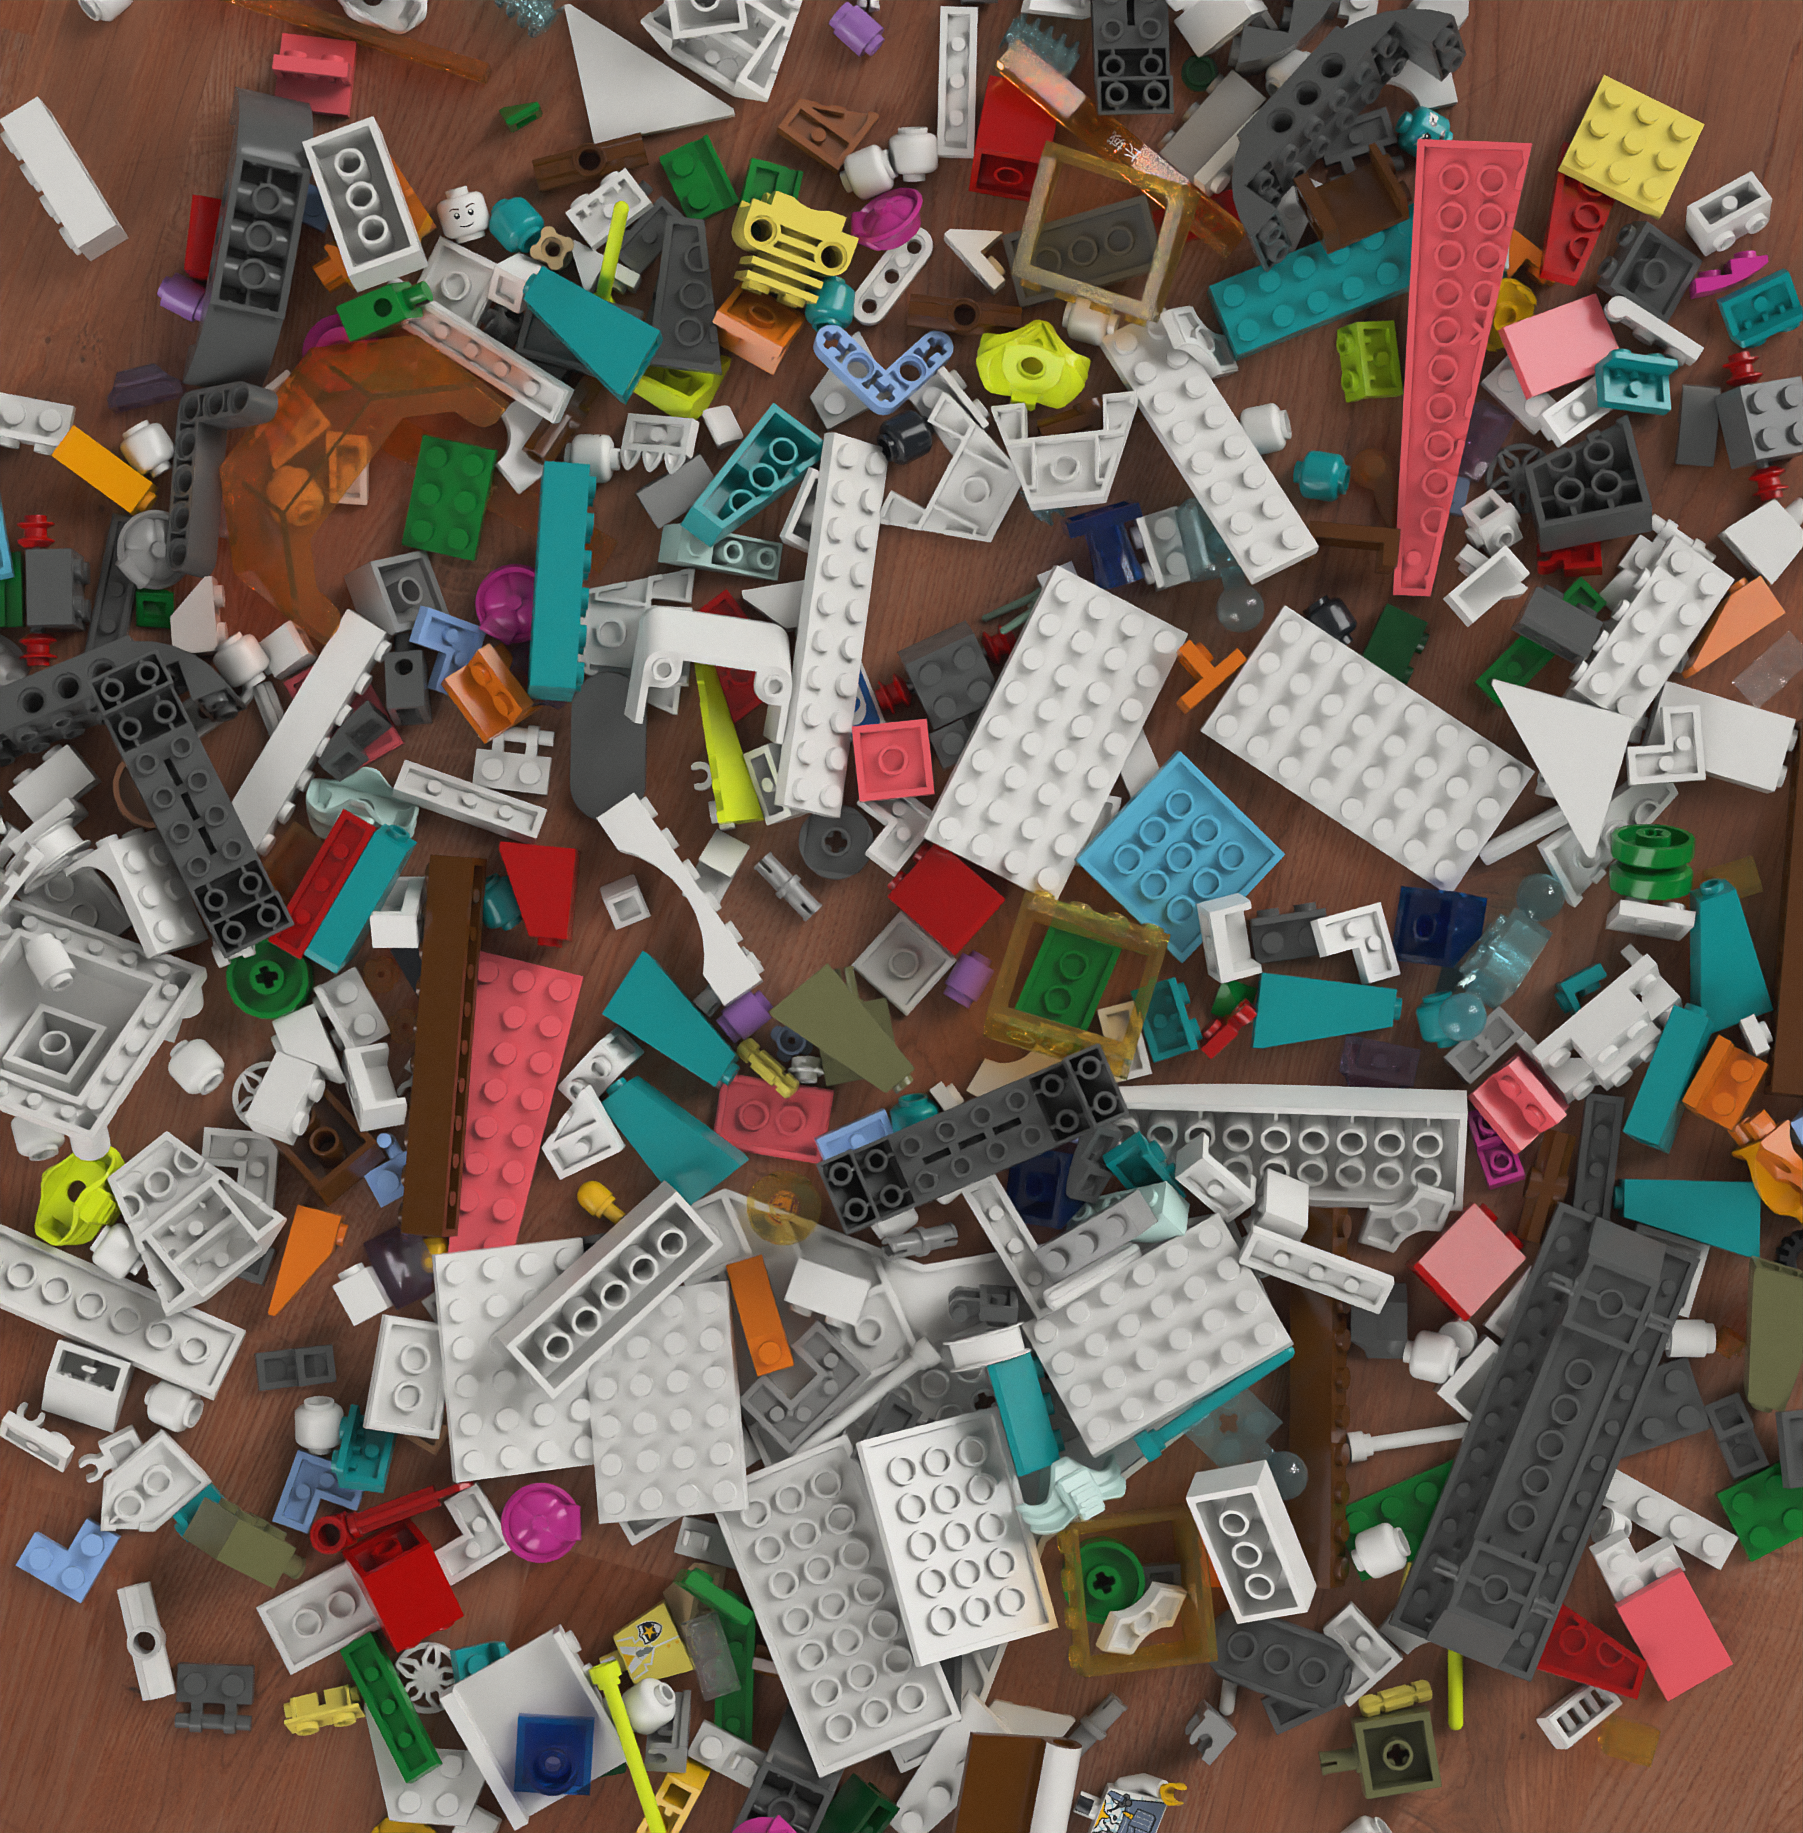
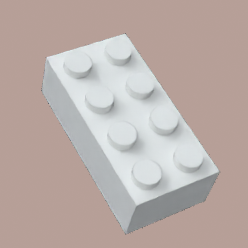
M38 96L0 119V123L5 129L4 132L0 133L2 140L9 151L14 153L18 161L24 160L25 163L19 166L21 171L38 193L43 191L44 195L39 197V200L57 224L62 222L64 227L60 228L59 232L70 249H73L77 256L83 253L92 261L128 239L127 234L52 112Z
M374 116L303 141L302 144L348 277L356 291L360 292L428 267L387 145Z
M1262 1460L1196 1472L1186 1495V1500L1237 1624L1308 1612L1317 1585L1267 1461Z

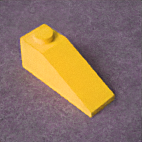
M687 1756L686 1773L666 1772L654 1795L666 1833L680 1832L711 1771L710 1767ZM645 1815L635 1833H651Z

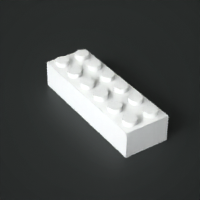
M664 1180L495 1335L554 1400L724 1244L684 1198Z

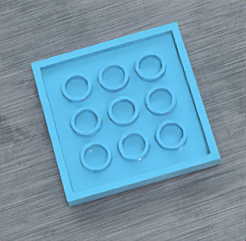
M1177 750L1074 860L1180 963H1183L1203 942L1196 904L1235 893L1246 897L1282 859L1285 853L1181 751Z

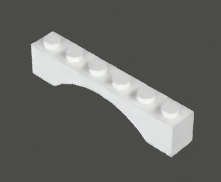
M632 793L597 817V820L620 852L638 857L658 867L673 879L684 892L696 913L702 932L704 948L703 975L723 1005L727 1007L764 982L759 975L764 971V968L753 952L745 955L738 942L743 940V937L731 920L726 924L723 923L717 914V911L722 907L710 889L703 893L695 881L701 877L689 858L683 862L674 851L680 845L669 829L666 827L661 831L653 820L658 813L648 798L645 796L639 800L637 795Z

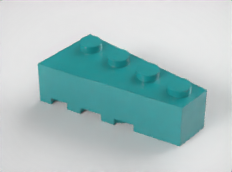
M773 403L696 500L680 525L711 548L804 480L809 467L818 470L820 468L824 440Z

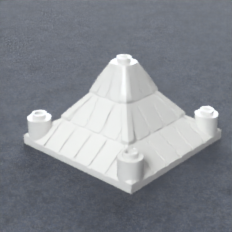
M12 899L0 912V1111L24 1118L26 1121L51 1128L56 1132L69 1136L72 1151L81 1160L92 1161L103 1157L111 1146L107 1125L133 1088L134 1083L149 1064L151 1057L154 1056L167 1033L170 1032L178 1018H191L202 1010L204 999L201 986L207 979L206 968L168 954L147 959L142 945ZM45 933H51L54 939L61 941L77 970L72 985L60 992L44 990L26 960V944L33 938Z

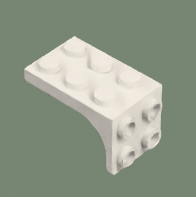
M143 827L122 835V839H119L117 834L103 838L96 842L98 849H88L72 857L74 863L63 869L67 877L99 869L112 880L147 959L200 944L209 938L189 892L157 829L144 832Z

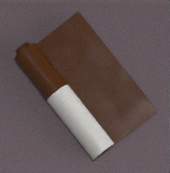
M970 1732L952 1833H1066L1082 1745L1077 1741L1063 1737Z

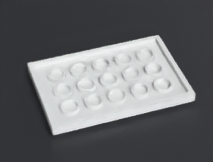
M1219 1212L1185 1231V1236H1176L1120 1268L1112 1278L1038 1321L1035 1317L1021 1325L1094 1458L1294 1345L1251 1268L1238 1263V1256L1241 1250Z
M575 1237L432 1254L452 1477L454 1482L459 1483L594 1464L590 1417L591 1403L589 1401L587 1379L589 1368L553 1400L495 1335L584 1254L583 1238Z
M722 1281L678 1286L589 1367L587 1379L589 1401L591 1403L590 1417L599 1524L749 1510L730 1282Z
M998 1406L855 1443L916 1667L1059 1628L1034 1536L1030 1531V1524L1026 1523L1022 1519V1515L1015 1509L1016 1506L1024 1503Z

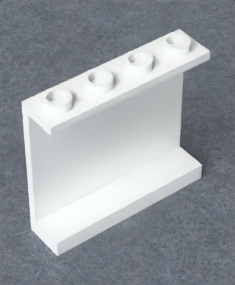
M561 1624L441 1691L439 1698L515 1831L528 1824L529 1816L622 1763L626 1762L627 1764L606 1698H603L596 1687L597 1684L593 1685L588 1671V1669L592 1668V1665L588 1663L584 1666L577 1652L582 1650L577 1638L571 1630L565 1633Z

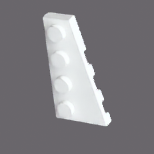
M970 1688L961 1701V1722H955L944 1727L923 1763L896 1802L900 1810L892 1819L890 1825L898 1833H928L957 1806L970 1732L1013 1734Z

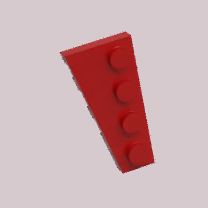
M1563 141L1558 153L1538 278L1575 287L1616 199L1557 171L1570 143Z

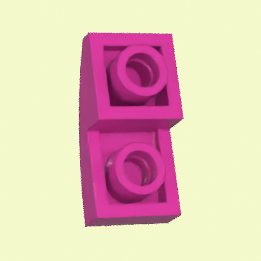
M1754 250L1742 251L1733 254L1734 259H1730L1724 265L1725 275H1721V270L1699 272V278H1695L1689 284L1690 299L1717 294L1741 284L1768 263V255L1756 256V251Z
M1478 1110L1468 1112L1467 1124L1488 1189L1492 1190L1524 1180L1525 1172L1518 1153L1514 1155Z

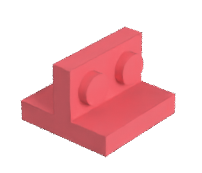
M282 33L280 55L274 54L272 70L277 76L275 96L309 103L312 114L349 118L358 50L357 41Z
M927 719L852 726L859 802L935 795Z
M1522 1049L1515 1052L1467 1096L1468 1100L1514 1155L1521 1152L1540 1133L1558 1124L1567 1115L1564 1111L1570 1107Z

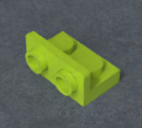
M1394 320L1355 322L1337 330L1336 347L1341 361V386L1345 392L1347 403L1367 398L1397 397L1404 394Z

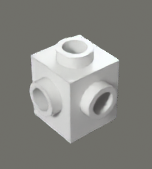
M1490 489L1461 508L1469 526L1465 530L1467 538L1475 549L1482 547L1490 557L1505 545L1510 547L1523 538L1518 527V523L1521 522L1519 513L1510 502L1506 503L1493 489Z

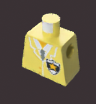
M666 1599L660 1601L616 1631L613 1639L618 1650L599 1658L600 1663L617 1659L621 1673L628 1670L634 1685L646 1678L661 1679L693 1670L695 1666L684 1638L680 1637Z

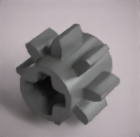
M497 303L493 309L489 308L480 321L486 325L483 330L484 333L512 350L517 344L525 315L523 312L518 314Z

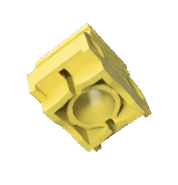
M773 191L771 194L763 193L761 201L752 198L750 204L742 200L734 219L731 231L733 241L741 249L757 255V257L753 255L740 258L739 264L752 269V271H736L734 279L742 281L741 288L758 295H761L762 292L767 295L769 292L777 294V302L797 309V307L803 308L805 304H816L819 296L804 290L821 289L824 282L809 276H835L846 271L851 263L859 238L842 232L847 217L831 211L810 209L798 202L794 197L779 191ZM753 222L758 223L761 228V236L758 241L751 235ZM824 249L830 253L831 257L827 267L821 260V253Z

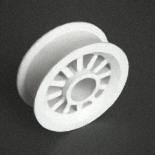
M71 817L55 824L30 842L45 856L25 880L24 893L32 892L53 879L74 862L72 859L74 855L85 851L90 846L91 841H83L72 828L73 819ZM15 855V856L11 859V861L7 864L5 870L8 869V867L10 866V864L12 863V861L14 860V858L16 857V855Z
M1017 1321V1324L1009 1323L1006 1327L983 1329L943 1342V1345H949L955 1365L950 1372L970 1370L1030 1352L1031 1348L1024 1347L1019 1328L1024 1321Z

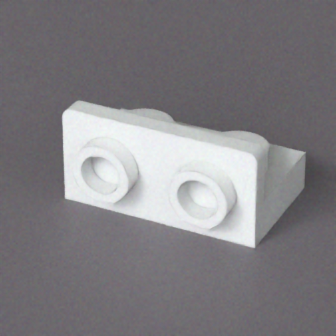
M626 168L620 172L615 171L607 175L601 181L598 189L590 195L583 194L570 205L571 209L566 212L571 223L593 250L598 249L607 242L613 208L616 202L624 201L629 206L625 228L654 207Z
M944 366L940 367L937 373L909 398V401L920 415L926 416L929 419L942 392L946 391L985 432L989 429V423L986 420L990 417L989 412L977 398L971 401L963 390L967 385L955 369L948 372ZM933 425L934 433L954 456L961 443V439Z
M0 392V446L19 449L20 443L33 445L34 452L51 456L73 426L76 408L71 405Z
M1177 506L1134 518L1135 527L1129 528L1135 549L1142 548L1146 562L1141 564V568L1147 585L1154 584L1155 590L1158 592L1199 579L1200 576Z
M353 967L328 982L313 988L317 996L312 998V1001L322 1018L328 1016L335 1029L330 1031V1034L340 1051L371 1045L393 1033L357 967Z

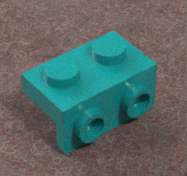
M1784 268L1716 300L1730 339L1742 348L1760 346L1766 342L1767 337L1778 332L1794 330L1803 321V306L1799 302L1790 273Z
M1628 349L1610 351L1606 357L1595 364L1598 407L1664 416L1671 411L1669 375L1679 368L1678 360L1664 358V355L1658 353L1647 355L1634 354Z
M1172 977L1130 991L1153 1063L1198 1049L1196 1041L1201 1040L1202 1035L1196 1018H1188L1184 1005L1190 1004V999L1184 982L1177 984L1176 978Z
M1140 1131L1102 1156L1106 1166L1127 1190L1167 1181L1183 1198L1187 1197L1181 1183L1175 1179L1176 1164L1172 1162L1168 1165L1164 1161L1167 1157L1156 1140L1149 1143Z
M351 1404L348 1417L343 1416L340 1422L339 1438L342 1439L340 1450H334L331 1472L336 1473L339 1488L384 1493L398 1433L363 1428L365 1415H361L359 1405Z

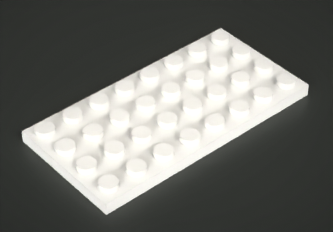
M1058 565L1053 566L921 837L1056 904L1076 863L1074 859L1082 851L1178 656L1176 652L1184 644L1188 633Z
M1286 605L1282 606L1200 729L1201 732L1449 896H1451L1535 772Z
M847 1434L746 1475L749 1510L715 1513L819 1778L828 1776L962 1720L940 1662L920 1667L915 1666L865 1477L859 1463L850 1458L854 1450Z

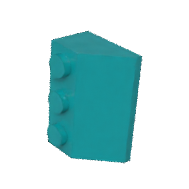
M1031 1352L1008 1360L987 1365L1018 1477L1052 1465V1463L1060 1459L1059 1452L1066 1451L1060 1428L1052 1430L1049 1416L1055 1414L1050 1393L1042 1394L1038 1379L1044 1378L1045 1375L1039 1357H1032Z

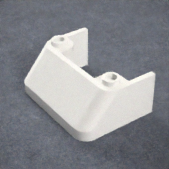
M653 606L642 614L625 716L634 723L642 724L648 687L667 688L674 685L680 678L683 661L755 671L754 691L760 700L768 704L763 736L775 744L783 745L792 692V672L789 637L782 627L770 622L666 606Z

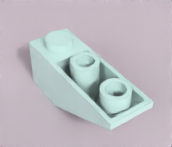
M681 523L663 526L658 562L691 569L773 581L778 580L782 543L730 533L710 548L682 527Z
M1165 1181L1099 1196L1095 1204L1081 1200L1070 1202L1066 1230L1139 1189L1158 1222L1129 1242H1162L1171 1240L1176 1236H1185L1190 1204Z

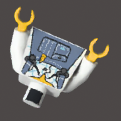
M1146 1773L1120 1777L1115 1783L1106 1784L1101 1798L1080 1791L1073 1812L1092 1819L1088 1833H1157L1167 1805L1180 1806L1184 1804V1802L1177 1801L1174 1798V1790H1187V1786L1181 1782L1168 1783L1166 1780Z

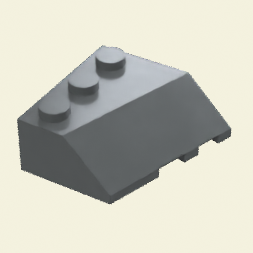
M1628 414L1617 419L1616 424L1602 432L1597 429L1587 434L1586 440L1570 448L1562 447L1524 466L1532 519L1541 553L1652 531V504Z

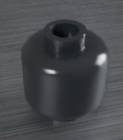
M906 410L881 424L879 435H877L876 439L877 445L882 447V453L887 461L906 465L930 452L934 428L927 421L928 418L926 416L921 417L915 411Z
M1325 595L1302 611L1305 619L1344 645L1353 641L1350 633L1355 630L1357 621L1341 598L1333 597L1330 599L1328 595Z

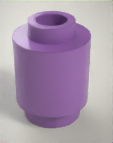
M846 2L829 22V25L834 29L833 34L859 57L866 53L872 56L885 41L881 36L884 28L858 5L852 6L849 2Z
M175 273L172 278L166 276L157 292V296L161 298L160 306L191 322L195 320L200 322L206 287L179 273Z
M972 950L969 956L962 953L944 983L947 987L943 994L969 1008L973 1001H978L995 972L989 968L992 961Z
M760 990L754 994L749 991L721 1011L723 1015L716 1021L731 1040L736 1043L741 1038L746 1040L772 1018L768 1011L773 1006Z

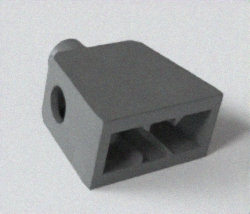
M411 633L395 635L394 652H388L384 655L386 705L395 727L433 723L430 689L427 688L429 683L428 663L423 651L417 650V644L409 642Z

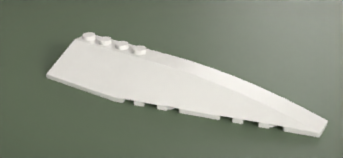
M1274 1084L1119 1086L1130 1114L1110 1123L1116 1125L1124 1133L1116 1146L1140 1131L1149 1143L1156 1140L1167 1157L1164 1161L1168 1165L1172 1162L1176 1164L1177 1151L1204 1132L1209 1137L1208 1153L1237 1179L1241 1180L1251 1173L1256 1178L1257 1188L1268 1168L1309 1184V1206L1368 1208L1370 1204L1375 1206L1392 1205L1404 1200L1412 1193L1417 1183H1422L1454 1193V1201L1450 1211H1462L1468 1119L1467 1090ZM1081 1137L1070 1142L1078 1144Z

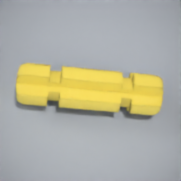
M752 1038L743 1040L737 1047L736 1053L745 1063L751 1062L750 1067L771 1086L776 1085L777 1088L775 1090L784 1098H790L799 1089V1081L791 1073L786 1074L784 1072L786 1069L767 1051H760V1045Z
M1419 1680L1411 1682L1410 1686L1404 1684L1379 1691L1377 1696L1373 1694L1361 1696L1358 1700L1360 1711L1363 1716L1372 1717L1379 1715L1380 1711H1385L1386 1713L1414 1704V1701L1418 1703L1429 1701L1432 1699V1690L1428 1681Z

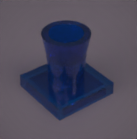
M1132 498L1060 520L1063 533L1068 538L1072 539L1085 535L1093 569L1094 585L1104 590L1122 586L1145 577L1124 525V522L1143 517L1139 502Z
M519 1713L514 1792L540 1793L546 1796H558L561 1794L590 1796L595 1717ZM549 1757H557L560 1763L551 1764L546 1760Z

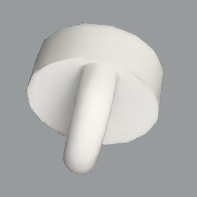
M1611 1508L1601 1510L1591 1531L1592 1541L1597 1543L1620 1529L1629 1537L1632 1531L1631 1520Z

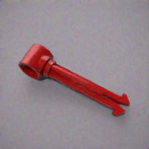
M473 1481L460 1482L436 1491L435 1485H430L360 1512L348 1514V1512L344 1511L327 1515L318 1519L312 1525L310 1541L313 1547L322 1554L337 1553L357 1543V1539L363 1537L364 1534L441 1506L439 1498L467 1489L475 1484ZM329 1524L335 1525L340 1531L338 1543L331 1542L326 1536V1528Z

